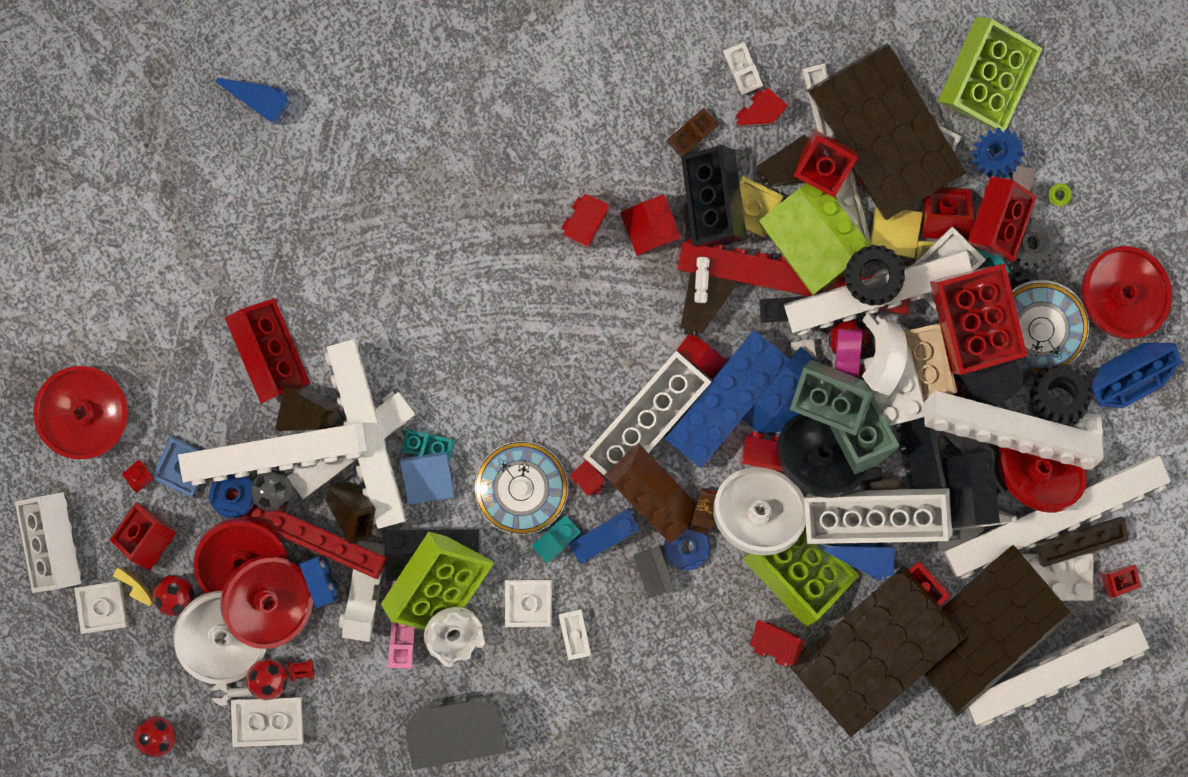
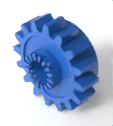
M997 127L996 133L989 129L988 136L980 135L982 141L980 143L975 142L974 145L977 150L972 151V155L975 157L973 163L981 174L984 173L987 178H990L992 175L998 178L1000 176L1007 178L1011 172H1016L1018 164H1022L1021 156L1025 155L1021 149L1023 143L1019 140V137L1015 133L1012 134L1007 128L1003 132L1000 127Z

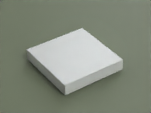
M505 580V627H552V580Z
M122 581L74 588L81 634L128 627Z

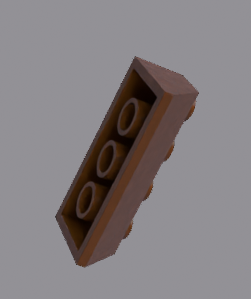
M639 443L604 475L670 544L688 528L696 506L695 501Z

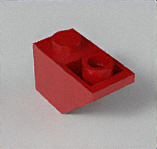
M768 87L764 91L759 89L751 98L754 103L748 109L744 106L735 116L738 119L735 125L738 128L771 126L786 110L788 105Z

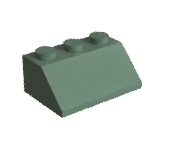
M810 360L803 368L790 410L856 436L870 407L875 391L862 379Z
M874 397L856 436L830 426L854 475L877 466L899 448V444Z

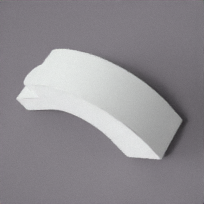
M867 313L863 318V322L875 336L876 352L871 364L862 377L872 390L890 396L905 368L907 360L906 335L900 324L889 321L880 314L875 316Z

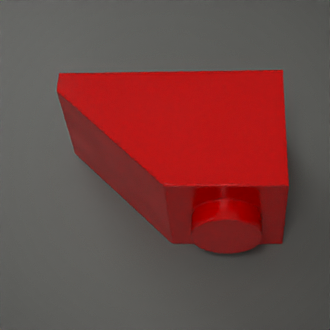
M920 561L909 569L912 575L940 606L953 595Z

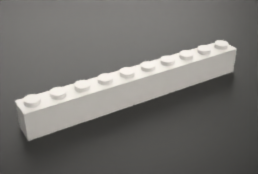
M1154 455L1087 485L1081 498L1065 511L1046 513L1033 509L1016 517L1017 521L1013 523L997 525L980 533L974 539L952 549L945 550L943 553L953 575L956 577L961 576V579L973 575V570L982 566V569H985L1012 545L1018 550L1023 547L1025 550L1036 547L1037 541L1044 538L1047 540L1057 537L1061 530L1066 528L1068 531L1074 530L1081 526L1080 522L1086 519L1089 522L1102 517L1101 513L1108 509L1110 512L1119 510L1124 507L1122 503L1131 500L1132 503L1145 498L1144 493L1151 490L1153 493L1165 489V484L1171 482L1160 456Z

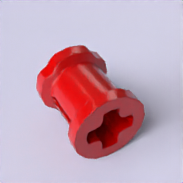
M308 659L307 662H288L290 682H295L296 679L302 678L315 679L312 659Z

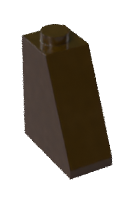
M805 134L757 166L759 171L756 174L763 184L767 183L771 187L802 182L793 174L802 150L808 141Z
M690 273L680 329H684V334L698 336V332L703 333L735 288L737 281L709 276L708 290H706V293H708L707 302L696 303L694 301L695 292H697V289H695L696 274Z
M302 384L285 386L275 430L295 431L333 428L338 420L340 405Z
M350 481L329 487L326 502L348 543L370 538L376 510L375 506Z

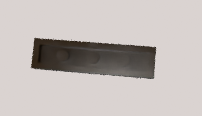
M1120 516L1036 543L1040 565L1046 567L1128 541L1125 518Z

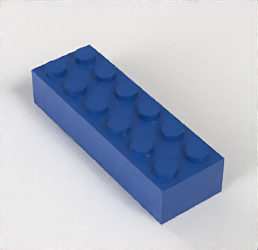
M753 330L664 439L699 468H702L790 359Z

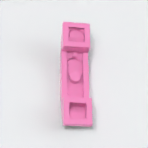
M391 622L388 668L412 669L415 627Z

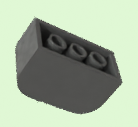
M468 693L455 695L453 700L446 701L445 697L433 699L430 704L420 707L413 714L406 729L413 770L506 753L507 749L500 708L492 699L481 695L469 697Z

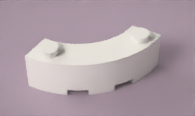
M358 541V545L385 556V544ZM353 569L345 614L340 615L339 628H343L342 638L370 642L376 605H378L382 572L379 579H374Z

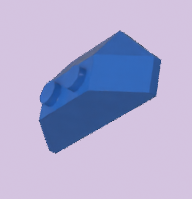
M1141 343L1102 364L1091 388L1097 404L1100 407L1124 408L1163 387L1173 375L1176 367H1179L1182 363L1176 344Z
M800 346L742 420L758 433L781 432L789 420L799 415V413L790 410L803 368L810 360L818 363L819 361Z

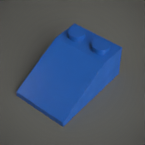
M888 542L817 544L825 552L872 576L873 579L884 580L886 576H894L895 548Z

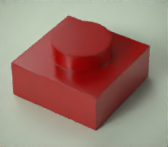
M140 459L122 473V476L136 493L154 479L152 473Z

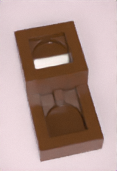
M703 108L668 138L667 142L681 157L690 152L719 124Z

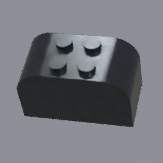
M1026 356L960 376L975 401L996 407L1013 397L1027 383L1031 374V364Z

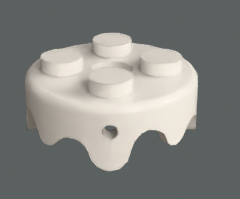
M451 607L438 612L428 622L424 632V642L429 653L446 667H452L455 661L469 660L472 650L475 647L483 648L485 644L480 621L472 611L463 607ZM457 630L454 636H447L450 631Z

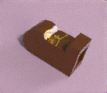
M701 488L688 530L706 535L710 534L714 522L713 506L717 491Z

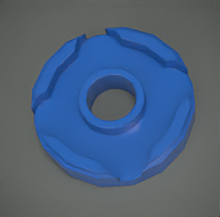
M235 474L227 475V480L213 481L209 490V501L219 515L226 518H239L246 515L254 505L251 497L252 481L247 476L235 478ZM230 490H238V497L235 500H227V493Z
M690 524L674 542L670 544L666 539L664 542L665 556L670 564L686 571L696 569L704 564L710 552V543L707 535L688 530ZM689 540L693 543L694 548L691 553L685 554L680 550V545L683 541Z

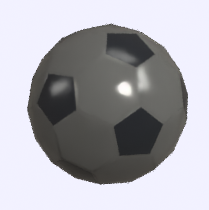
M274 470L256 476L251 486L253 502L260 509L268 512L279 511L286 507L293 493L290 480L283 473Z

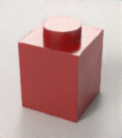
M587 460L569 475L588 496L592 493L596 496L605 488L603 482L606 479Z

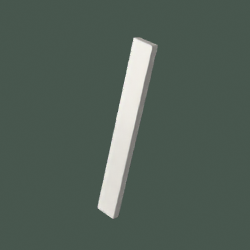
M825 63L802 69L806 89L828 78ZM808 93L817 130L836 140ZM851 169L835 199L869 243L870 235L853 170Z

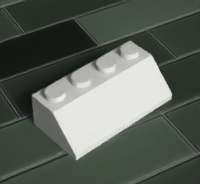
M64 492L16 501L15 506L32 593L81 584V573L77 564L76 547L73 543L72 526L68 518L67 501L64 497Z

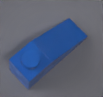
M217 78L215 81L274 125L291 103L286 98L289 94L278 86L274 90L266 85Z
M627 508L568 545L581 564L638 531L640 527Z

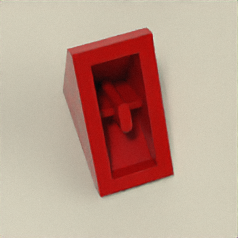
M688 335L676 350L712 379L727 361L709 345L693 335Z
M1136 564L1100 572L1106 596L1117 597L1141 587Z

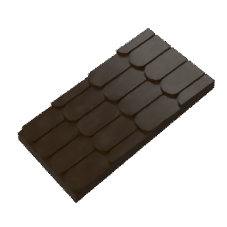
M884 44L807 89L836 140L856 151L858 159L853 168L883 219L888 220L895 214L900 213L966 174L949 142L945 139L935 119L930 114L913 82L908 77L889 44Z
M1012 545L985 567L982 573L962 588L959 594L942 607L967 637L923 676L954 715L958 717L1071 616V611L1063 604L1018 549Z
M902 566L894 573V576L887 579L803 653L795 665H790L789 667L798 675V678L851 738L967 636L905 566Z

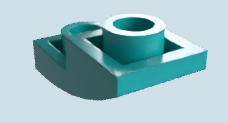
M406 429L401 451L418 456L447 452L448 462L450 463L455 440Z

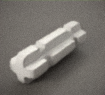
M707 257L697 258L696 267H698V270H696L695 281L697 292H695L694 298L696 303L707 302L708 293H706V290H708L709 279L707 268H709L710 262Z

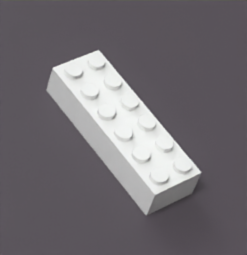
M675 351L583 457L605 475L637 443L649 453L711 381Z
M949 488L852 491L847 495L837 498L818 497L808 493L804 497L807 544L949 541L952 536Z

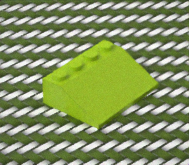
M975 17L938 102L996 130L997 127H1000L1004 132L1008 127L1043 48L992 18Z
M808 183L797 189L758 221L812 295H815L844 276L847 263L852 255L861 248L870 246L838 201Z
M806 525L800 538L787 550L772 555L747 553L742 558L805 627L816 622L859 577L858 573L846 562L825 552L817 544H807Z
M428 532L381 605L391 622L425 630L428 622L438 612L451 607L465 608L494 563L492 560L447 536Z

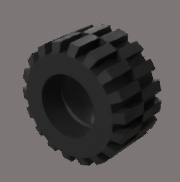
M882 245L865 246L855 252L847 263L845 270L846 287L852 296L863 304H869L870 306L883 305L893 300L901 291L905 281V267L901 262V258L892 249H887L886 246ZM873 261L884 264L889 271L887 284L876 290L866 287L861 280L862 268L867 263Z
M1057 364L1055 369L1049 366L1046 371H1041L1030 393L1031 398L1029 401L1030 405H1033V414L1038 413L1037 418L1070 426L1071 423L1077 424L1080 418L1084 417L1092 398V392H1090L1092 386L1091 383H1086L1087 376L1085 374L1081 376V370L1078 368L1075 371L1072 370L1071 365H1066V368H1062V364ZM1053 388L1065 389L1072 395L1074 402L1068 405L1057 404L1051 400L1048 391Z

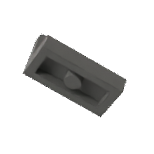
M659 545L633 555L648 598L675 591Z

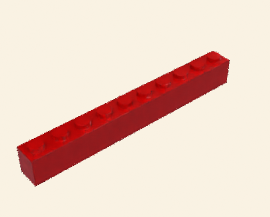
M692 239L682 243L677 271L696 274V270H698V267H696L697 258L707 257L710 260L707 271H709V276L808 297L813 296L784 257H779L778 261L770 259V255L757 252L756 256L748 255V250L734 248L732 252L724 250L725 246L723 245L695 247L693 246ZM845 275L816 294L846 286ZM910 298L901 300V305L888 308V305L878 307L879 311L905 316L908 314Z

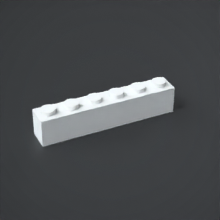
M393 391L382 399L384 403L377 409L375 407L384 439L417 415L400 392L396 394ZM346 455L337 456L338 461L324 463L322 458L315 460L316 464L303 467L299 462L289 469L291 474L287 478L302 499H306L355 462L358 457L346 459Z

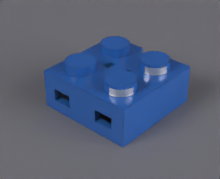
M320 555L299 564L316 608L338 599L339 589L336 581H331L328 573L331 572V568L327 558L323 559Z

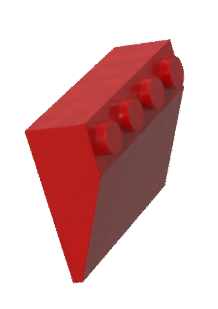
M1005 263L930 281L952 373L962 375L1028 356Z

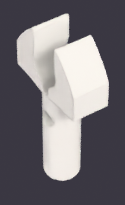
M228 683L216 684L211 689V691L220 689L227 692L222 698H212L220 706L228 705L232 697L253 696L247 687L231 688L228 686Z

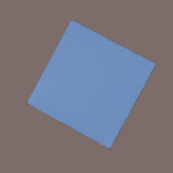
M171 436L152 474L154 476L153 480L194 498L200 484L192 485L191 481L183 482L178 455L201 450Z
M447 452L400 459L408 505L454 498Z

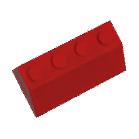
M275 298L240 309L225 317L260 404L283 396L285 386L299 384L307 386L311 384Z

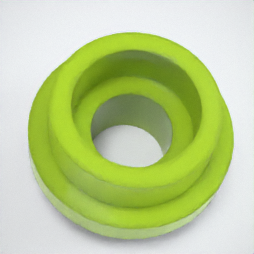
M1057 183L1050 188L1048 198L1053 205L1062 207L1071 201L1072 191L1066 184ZM1057 191L1063 192L1064 196L1062 199L1056 197Z

